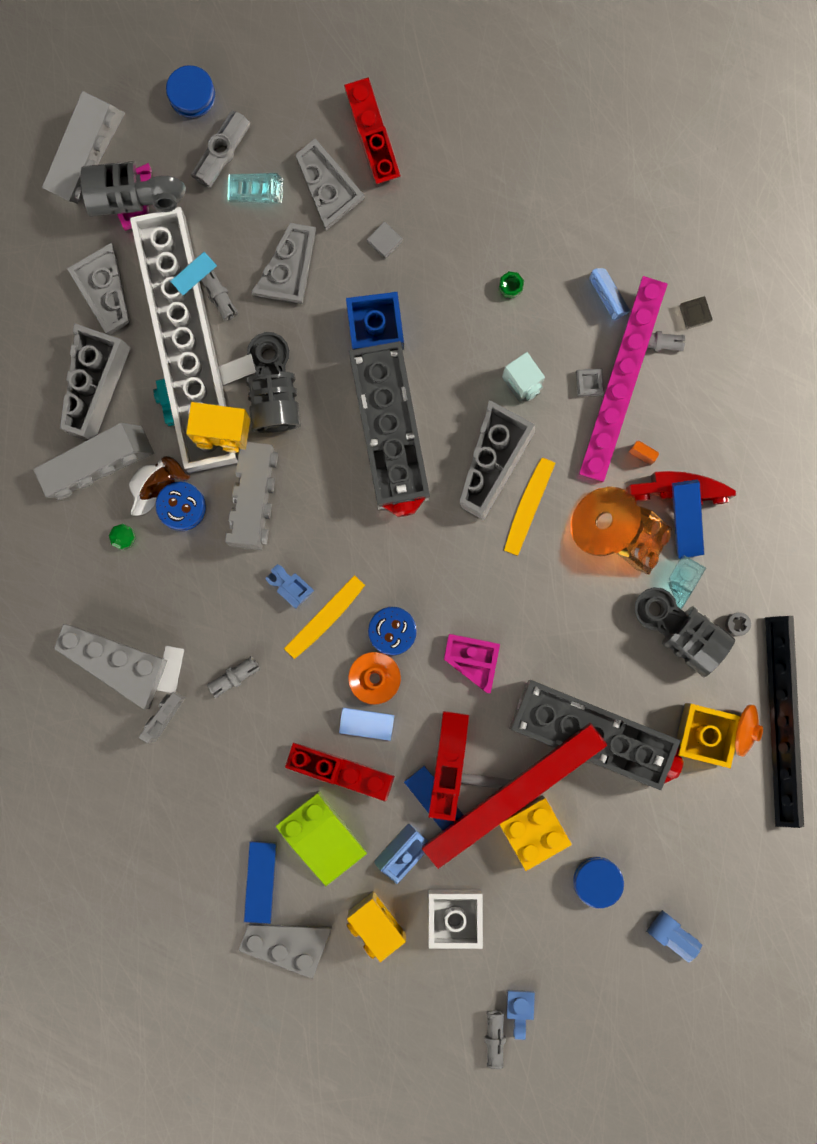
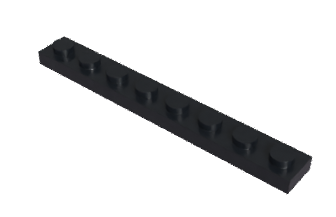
M794 616L765 617L775 827L801 828L804 827Z

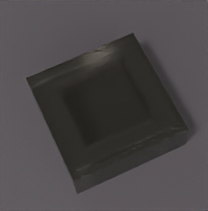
M705 296L683 302L679 305L686 329L704 325L713 320Z

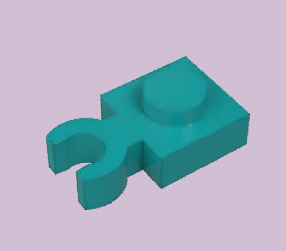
M165 378L155 380L157 386L156 389H153L155 401L162 406L165 424L168 427L174 426Z

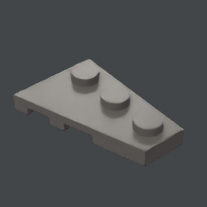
M313 139L296 153V158L325 230H327L364 200L365 196L316 139Z
M295 223L289 224L275 249L276 252L271 261L266 265L262 277L252 290L253 296L303 304L316 227Z
M112 243L67 268L107 335L130 323Z
M249 924L239 951L313 979L332 927Z

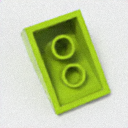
M320 791L276 825V828L293 850L325 886L367 854Z

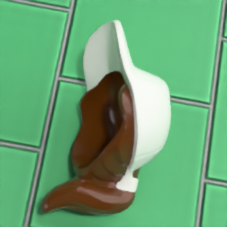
M164 456L156 465L142 466L136 471L129 482L130 490L134 496L130 514L135 516L146 514L153 508L158 494L166 485L175 482V479L188 480L190 475L186 474L180 464L170 456Z

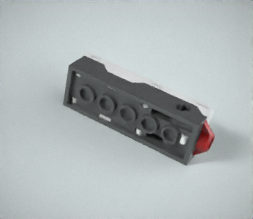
M401 341L349 350L378 510L386 509L397 517L413 515L423 501L429 500L430 494Z
M527 680L509 729L556 748L587 724L591 723L606 741L607 746L587 761L658 790H662L665 783L679 777L684 764L682 757L678 755V746L681 740L533 680Z

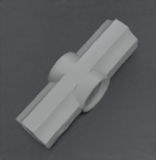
M237 111L230 112L217 134L209 139L207 150L191 173V176L198 183L211 188L224 166L233 159L234 150L250 127V121ZM219 146L227 147L222 153L215 152Z

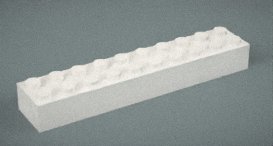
M177 207L170 212L159 211L130 218L184 469L188 473H194L238 463L237 453L224 451L223 447L213 445L212 449L199 448L197 443H193L186 434L191 402L226 407L227 405L200 281L184 295L170 282L195 260L183 210L181 207Z

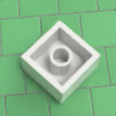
M428 889L429 949H483V894L481 889Z

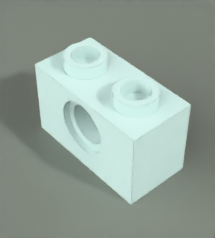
M526 352L505 367L502 378L518 401L521 402L525 398L527 401H530L540 394L539 390L543 388L542 384L545 376L528 352Z

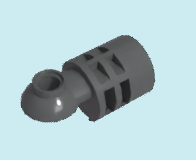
M136 161L81 167L82 195L86 211L91 217L143 211V206L153 205L160 212H170L176 209L177 203L186 192L184 183L172 176H156L141 182L140 174L137 175Z
M274 332L258 334L251 340L247 349V355H252L256 370L255 375L246 379V385L250 388L248 400L251 401L249 412L252 432L274 433L299 428L301 426L299 405L295 401L297 389L293 387V382L296 380L295 374L286 372L285 369L289 359L288 344L282 336ZM266 349L276 351L272 359L266 360L262 358V354Z
M653 587L646 589L638 596L635 602V614L638 621L644 627L650 630H658L665 636L662 644L666 648L670 647L676 656L685 659V663L703 677L708 676L719 666L735 643V638L717 624H713L706 615L703 616L699 613L695 606H691L685 612L677 606L672 594L663 588ZM652 602L660 605L661 611L657 616H653L649 611V606Z

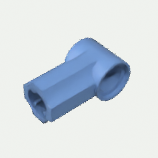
M663 910L646 931L662 945L670 947L688 963L697 957L703 946Z

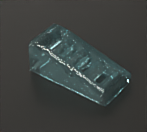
M278 173L229 174V201L282 203L283 178ZM239 182H242V194H238ZM249 182H252V194H249ZM260 183H263L262 193H259Z

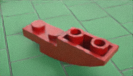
M369 77L345 84L344 89L350 104L352 117L376 185L401 177Z
M674 471L654 472L651 475V483L631 484L626 488L627 498L635 497V502L651 500L650 496L660 495L661 499L673 498L672 483L698 479L700 482L701 506L703 501L713 500V505L729 503V499L736 496V490L712 478Z
M443 711L429 818L455 821L468 731L469 715Z
M297 743L292 744L285 765L287 769L382 801H387L395 777L361 763Z

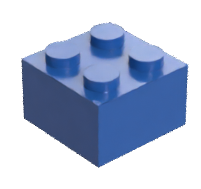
M398 292L346 298L352 350L401 341L402 350H404Z

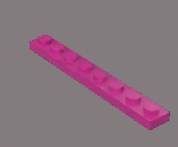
M645 276L641 279L579 475L601 482L605 480L668 283Z

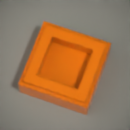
M639 440L629 450L630 454L649 465H652L659 456V452Z

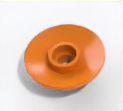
M370 652L354 661L349 671L348 681L351 691L359 700L375 705L387 702L397 693L401 682V675L397 664L391 657L379 652ZM377 673L380 676L378 683L370 681L371 674Z
M751 704L747 705L742 712L736 731L735 749L737 755L742 757L750 751L755 741L761 740L763 734V726L759 725L756 706Z

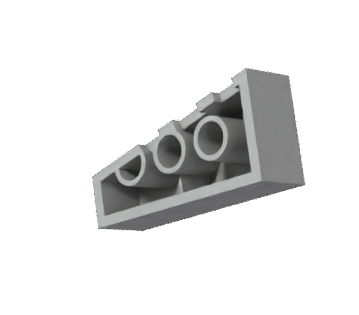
M82 91L42 188L78 204L79 200L83 199L81 167L99 164L125 112Z
M74 324L73 333L75 336L70 351L72 358L70 371L67 373L66 381L68 382L67 394L64 395L60 429L72 436L87 441L98 434L131 348L122 339Z
M490 400L460 499V505L463 509L485 520L535 434V424Z
M119 423L34 468V472L45 496L61 500L72 495V491L88 487L94 481L109 476L115 471L155 453L142 426Z
M247 442L246 450H239L236 477H239V483L235 482L232 494L233 503H236V507L230 510L228 520L232 533H226L225 542L231 547L262 550L263 544L267 545L269 529H265V521L270 519L272 504L268 503L269 493L274 492L275 478H271L272 467L276 468L278 452H274V447L270 444Z
M63 624L54 648L144 710L150 709L167 660L68 624Z

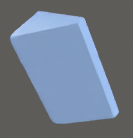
M604 268L592 270L589 280L612 319L617 320L628 314L630 309L607 270Z
M343 707L339 733L391 741L394 715Z
M407 824L377 857L374 863L381 872L398 884L425 854L422 846L428 840L413 826Z

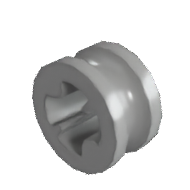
M734 613L727 617L725 627L731 635L742 636L749 632L751 620L744 613ZM734 618L735 620L740 618L743 620L741 623L744 627L742 631L741 629L734 630Z

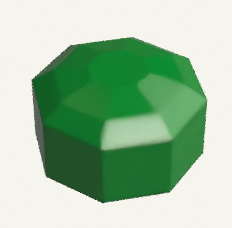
M508 271L500 278L499 290L504 297L515 298L522 293L524 280L519 273Z
M120 524L112 528L109 539L111 545L125 550L133 546L136 536L132 528Z

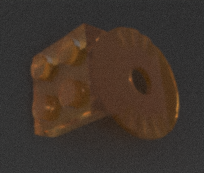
M604 487L590 492L577 505L571 520V534L581 550L594 556H606L616 553L636 570L648 575L657 565L659 555L664 545L668 543L672 528L652 510L638 506L635 499L628 492L618 487ZM605 513L611 514L612 522L610 526L605 529L598 528V518Z

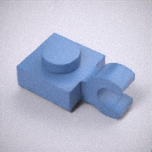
M278 564L271 570L272 573L265 578L270 585L279 586L277 592L295 609L310 597L314 591L296 573L290 576Z
M507 991L506 1017L507 1019H514V1039L525 1040L526 1020H534V991Z

